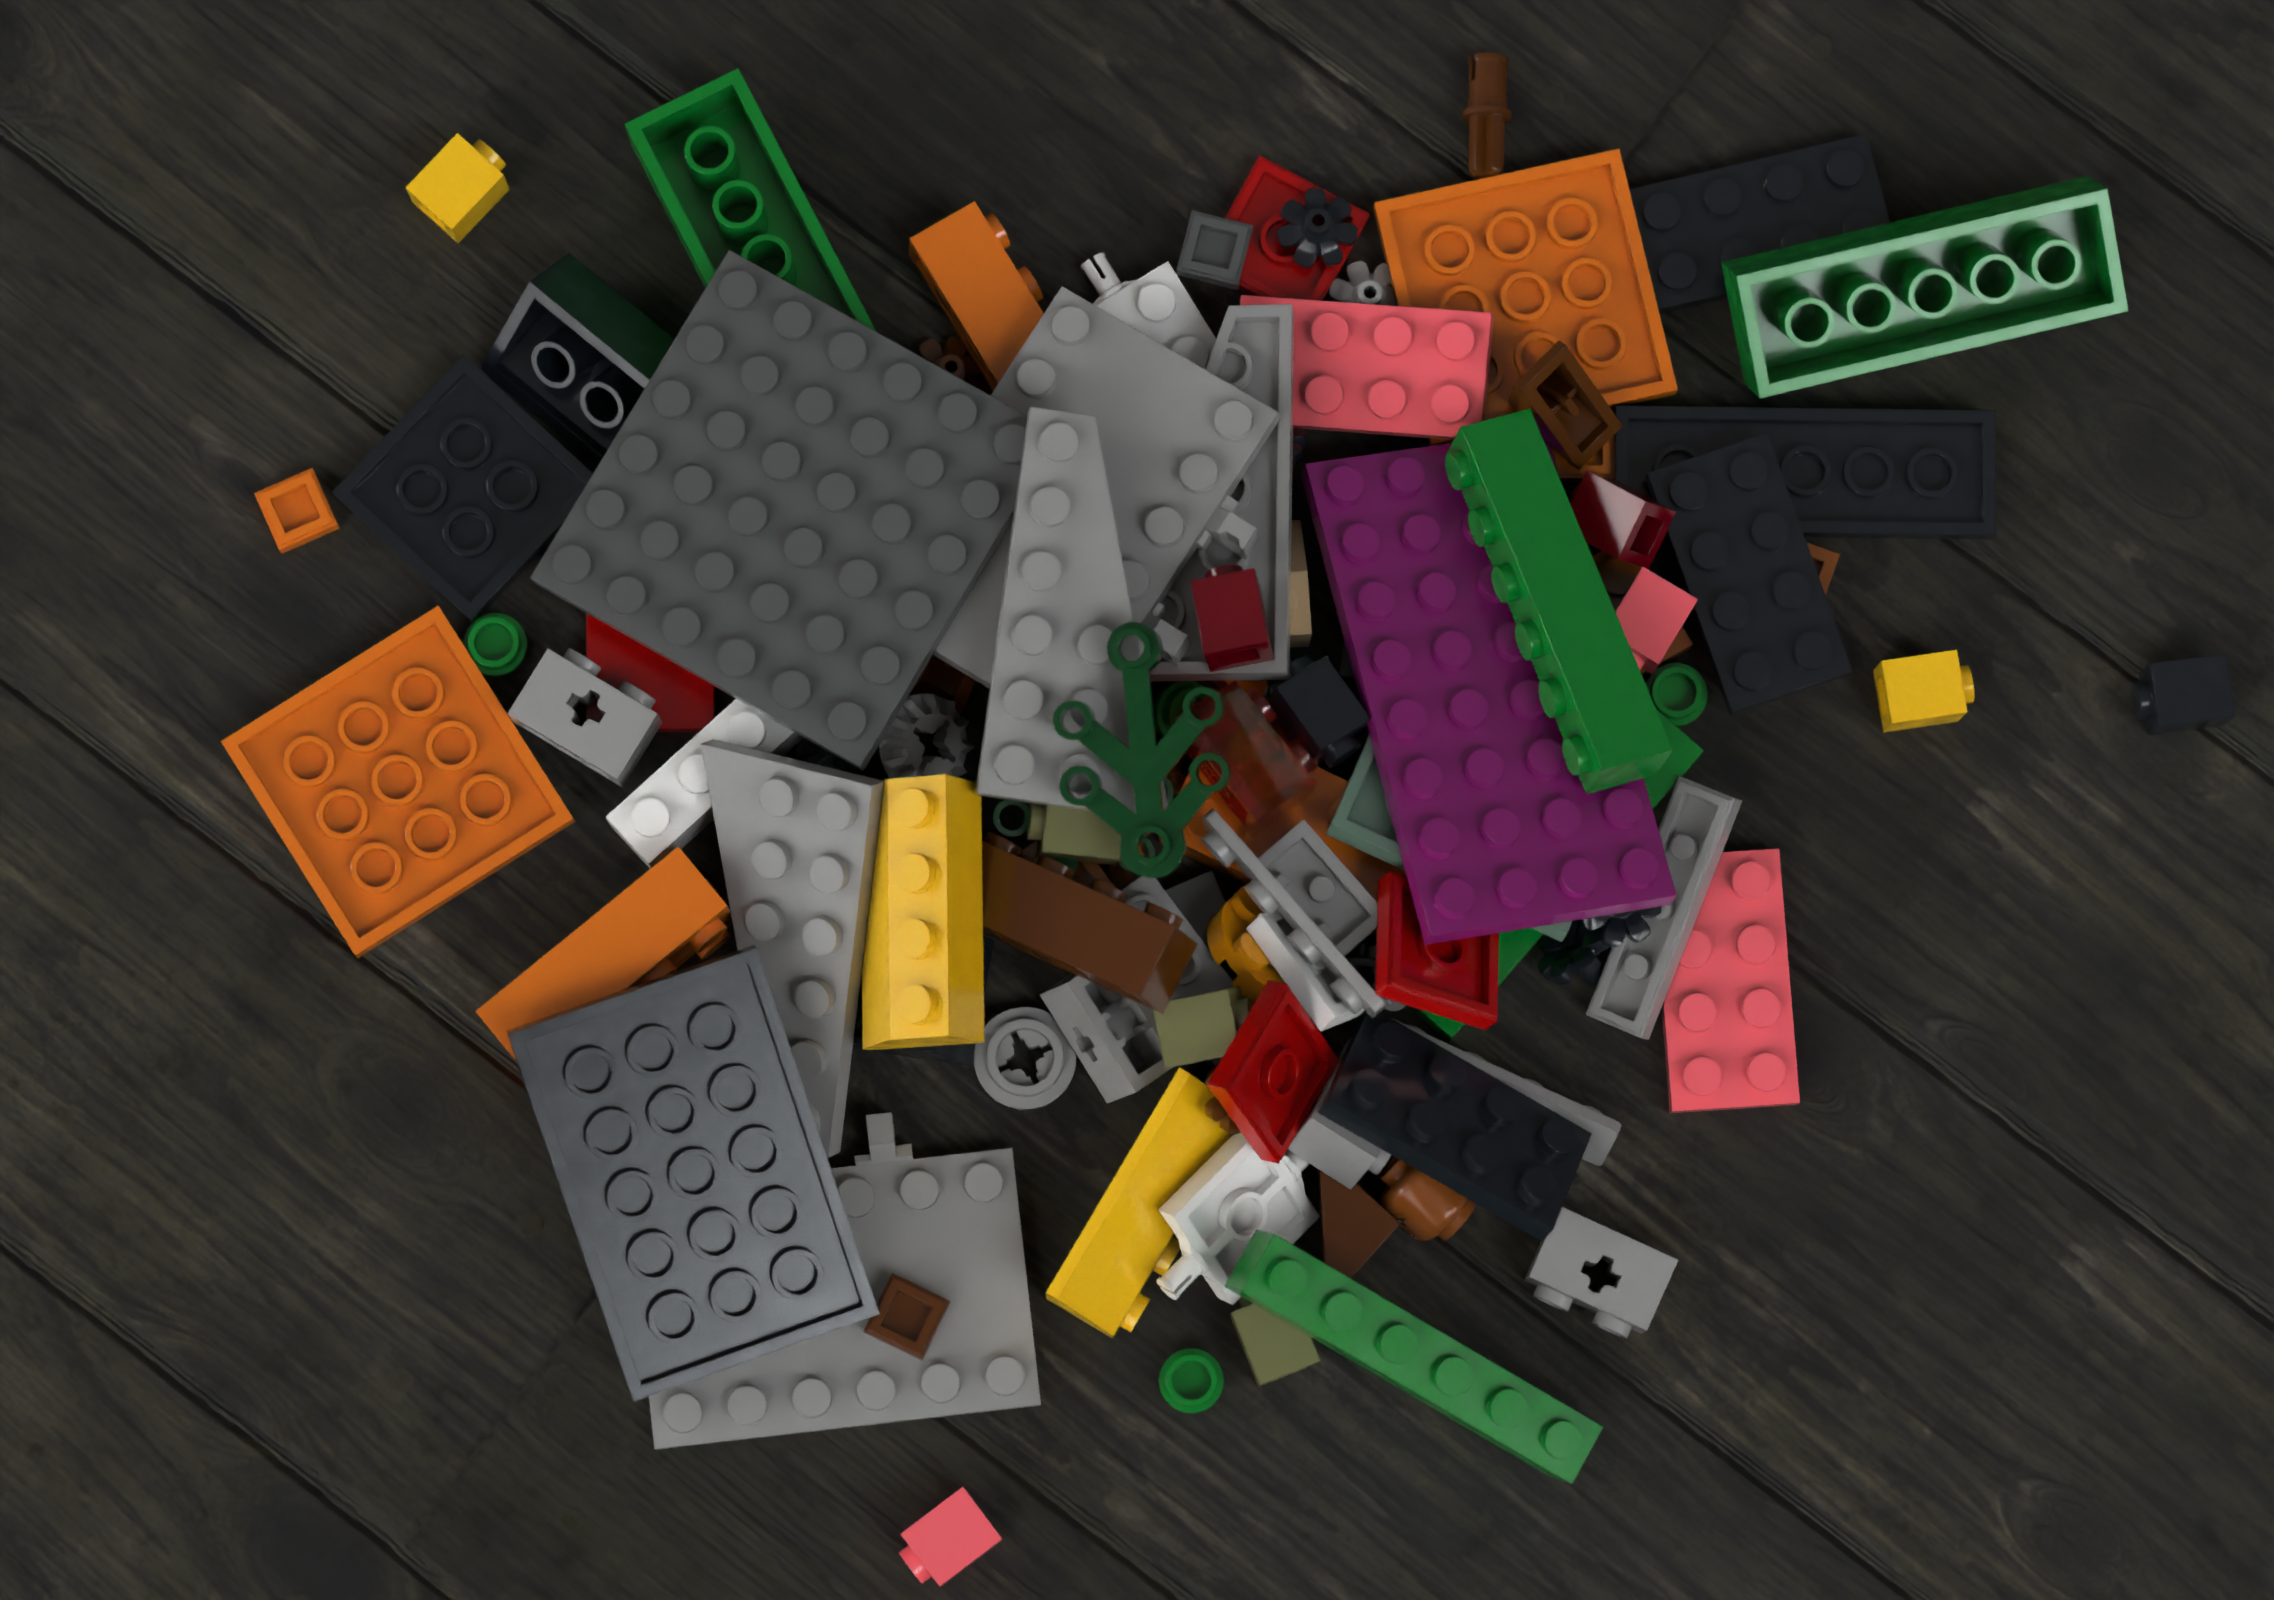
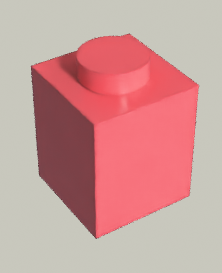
M1642 567L1616 610V615L1639 669L1641 670L1642 668L1653 674L1698 599L1645 567Z
M962 1487L901 1533L908 1546L901 1550L899 1554L921 1584L933 1577L939 1587H941L1003 1539L966 1489Z

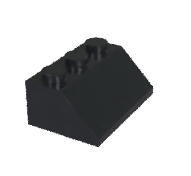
M568 253L529 281L480 369L595 464L599 465L673 343L674 338L573 255Z

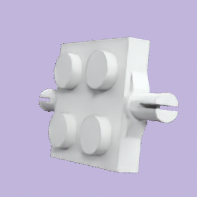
M1104 252L1093 256L1096 264L1105 276L1104 279L1101 278L1090 258L1081 265L1082 270L1085 271L1100 295L1094 302L1095 306L1206 369L1216 338L1168 261L1139 279L1123 283L1120 282Z
M1241 1132L1233 1134L1159 1209L1178 1238L1180 1250L1182 1251V1256L1161 1278L1159 1277L1156 1280L1157 1284L1161 1286L1160 1289L1173 1300H1177L1179 1295L1201 1274L1217 1298L1233 1305L1241 1296L1224 1286L1254 1232L1260 1230L1273 1233L1293 1245L1320 1217L1305 1194L1301 1172L1310 1163L1289 1150L1286 1151L1279 1164L1261 1160Z

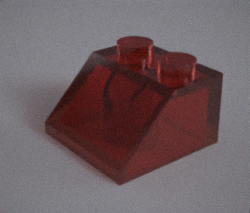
M1235 680L1217 691L1225 702V713L1222 719L1217 724L1206 727L1187 750L1186 754L1192 762L1197 756L1204 753H1216L1227 759L1232 770L1231 780L1223 790L1217 793L1253 838L1314 791L1316 781L1310 774L1317 769V766L1295 738L1285 743L1270 723L1277 716L1261 693L1254 687L1246 693ZM1211 696L1193 705V712L1197 718L1206 720L1214 714L1215 702ZM1182 713L1175 718V722L1182 715ZM1206 761L1200 767V772L1211 786L1219 782L1222 776V769L1216 761Z

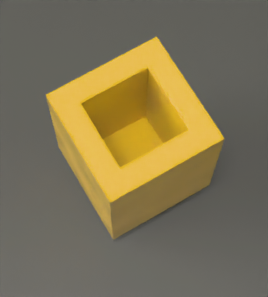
M458 133L405 187L412 203L457 243L510 190L504 174L500 172L506 166L502 158L482 140L478 139L473 145H470Z
M1957 650L1882 660L1873 670L1883 733L1958 722L1968 712L1966 704L1974 702V684L1971 670L1968 665L1960 666Z

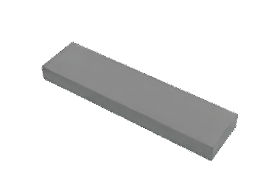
M1678 777L1658 828L1677 896L1670 905L1661 907V914L1654 918H1643L1650 926L1651 931L1646 939L1635 943L1625 933L1624 942L1619 947L1611 948L1586 1012L1587 1016L1639 1038L1649 1040L1742 800L1687 778Z

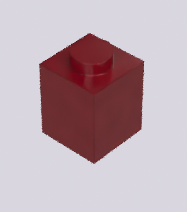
M1588 470L1582 482L1574 488L1568 499L1586 543L1618 560L1647 569L1650 568L1677 512L1618 480Z
M1239 565L1219 566L1208 570L1205 573V578L1191 581L1203 653L1211 672L1274 660L1262 589L1255 568L1243 570V567Z

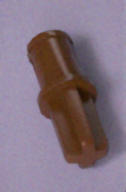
M1477 53L1475 57L1470 56L1468 58L1469 98L1468 108L1464 109L1462 113V120L1469 124L1468 170L1471 177L1476 180L1504 174L1505 125L1512 121V111L1507 108L1506 97L1509 59L1507 56L1498 53Z

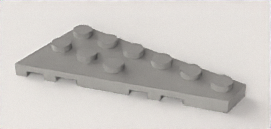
M1292 304L1228 306L1205 370L1278 411L1280 418L1230 496L1239 502V507L1234 514L1257 528L1256 534L1259 540L1246 560L1213 540H1210L1204 551L1199 548L1195 550L1162 601L1166 610L1161 616V619L1187 634L1191 645L1177 667L1161 658L1159 664L1150 671L1151 682L1289 680L1295 320ZM1239 565L1243 567V570L1255 568L1262 589L1274 660L1211 672L1203 653L1191 581L1205 578V573L1208 570L1219 566Z
M1031 406L1027 416L975 795L1090 811L1085 806H1076L1068 803L1062 797L1059 788L1060 779L1065 771L1075 766H1084L1098 773L1102 781V789L1136 813L1133 785L1080 741L1061 737L1053 725L1054 713L1062 703L1066 701L1084 702L1093 710L1096 721L1129 747L1122 671L1116 669L1110 662L1107 654V643L1110 635L1118 626L1134 621L1096 418L1092 415ZM1135 635L1129 636L1122 643L1121 650L1127 660L1134 661L1140 658L1138 642ZM1072 708L1067 711L1063 720L1065 728L1071 733L1081 731L1085 725L1084 713L1078 708ZM1080 773L1072 778L1070 790L1075 797L1083 799L1091 792L1092 783L1087 775ZM1162 781L1161 791L1164 811L1168 806L1164 781Z
M713 739L701 743L737 950L755 945L758 949L827 1158L841 1150L884 781Z

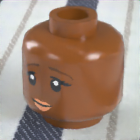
M1396 1157L1390 1160L1379 1176L1387 1184L1380 1197L1381 1206L1400 1223L1404 1230L1420 1242H1426L1436 1237L1446 1241L1459 1230L1476 1207V1203Z

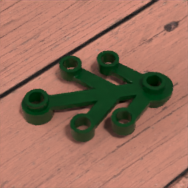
M1128 622L1118 626L1110 635L1107 643V654L1112 665L1122 671L1129 747L1097 722L1093 710L1084 702L1066 701L1062 703L1054 713L1053 725L1061 737L1080 741L1133 785L1136 813L1102 789L1100 776L1089 767L1075 766L1065 771L1060 779L1059 788L1062 797L1068 803L1087 807L1121 836L1120 853L1123 861L1131 871L1142 877L1159 878L1172 873L1181 864L1186 852V840L1183 833L1185 826L1211 794L1223 790L1231 780L1232 770L1227 759L1216 753L1201 754L1191 763L1189 783L1163 811L1161 782L1204 729L1217 724L1222 719L1225 713V702L1221 694L1212 688L1198 687L1191 690L1184 699L1182 715L1157 744L1150 671L1159 664L1163 654V645L1159 634L1152 627L1138 622ZM1135 635L1142 640L1144 651L1139 659L1129 661L1122 654V643L1129 636ZM1207 694L1215 702V712L1210 718L1201 720L1193 712V703L1200 695ZM1072 708L1080 709L1085 715V725L1077 733L1069 732L1063 723L1066 712ZM1209 760L1216 761L1222 769L1221 779L1212 786L1204 784L1199 776L1200 767ZM1080 773L1087 775L1092 783L1091 792L1083 799L1075 797L1070 790L1072 778ZM1150 832L1158 834L1163 841L1162 852L1155 858L1147 857L1141 850V840Z

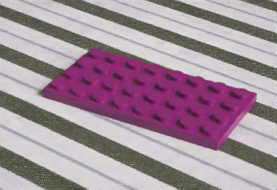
M1543 438L1544 443H1545V445H1546V447H1547V450H1548V452H1549V454H1550V457H1551V459H1552V462H1553V464H1554V466H1555V469H1556V471H1557V467H1556V463H1555V460H1554V456H1553V453H1552L1551 446H1550V444ZM1452 443L1305 464L1300 475L1360 702L1371 718L1367 728L1424 944L1429 945L1670 905L1677 895L1644 778L1586 795L1579 776L1571 774L1566 766L1562 752V742L1564 740L1555 717H1548L1543 710L1538 692L1540 681L1531 660H1525L1518 649L1515 639L1516 623L1508 604L1502 603L1496 596L1491 578L1493 567L1484 546L1479 547L1472 538L1468 524L1469 509L1461 490L1457 491L1452 487L1447 477L1445 457Z

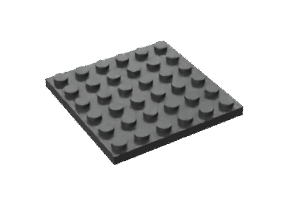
M728 250L530 579L538 586L864 771L1013 521L1027 416Z

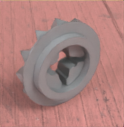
M926 693L907 697L879 744L881 762L890 779L939 774L958 777L967 773L963 766L966 754L975 747L967 741L965 728L970 721L959 715L955 709L956 702ZM913 732L922 734H933L936 732L933 744L938 748V752L941 754L940 757L924 756L922 758L925 747L919 741L920 738Z
M1018 1007L998 1014L984 1027L985 1043H976L974 1067L978 1081L996 1102L1017 1110L1035 1109L1047 1106L1067 1090L1076 1068V1053L1052 1014L1038 1008ZM1017 1033L1020 1042L1024 1041L1029 1050L1038 1047L1043 1049L1051 1046L1052 1050L1043 1053L1044 1057L1036 1061V1077L1039 1083L1033 1084L1030 1076L1026 1077L1022 1069H1015L1013 1071L1008 1069L1000 1073L999 1068L1006 1066L1007 1061L1015 1056L1013 1048L1015 1043L1011 1036L1012 1034Z

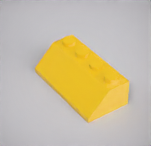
M948 774L884 780L862 965V1044L864 1050L985 1043L981 796L975 795L977 782Z
M1179 1067L1046 1291V1299L1112 1339L1120 1327L1130 1333L1132 1332L1151 1300L1140 1293L1151 1273L1154 1271L1163 1276L1180 1251L1179 1241L1173 1238L1175 1234L1159 1209L1233 1135L1220 1128V1121H1213L1206 1116L1205 1104L1215 1095L1207 1088L1206 1084Z

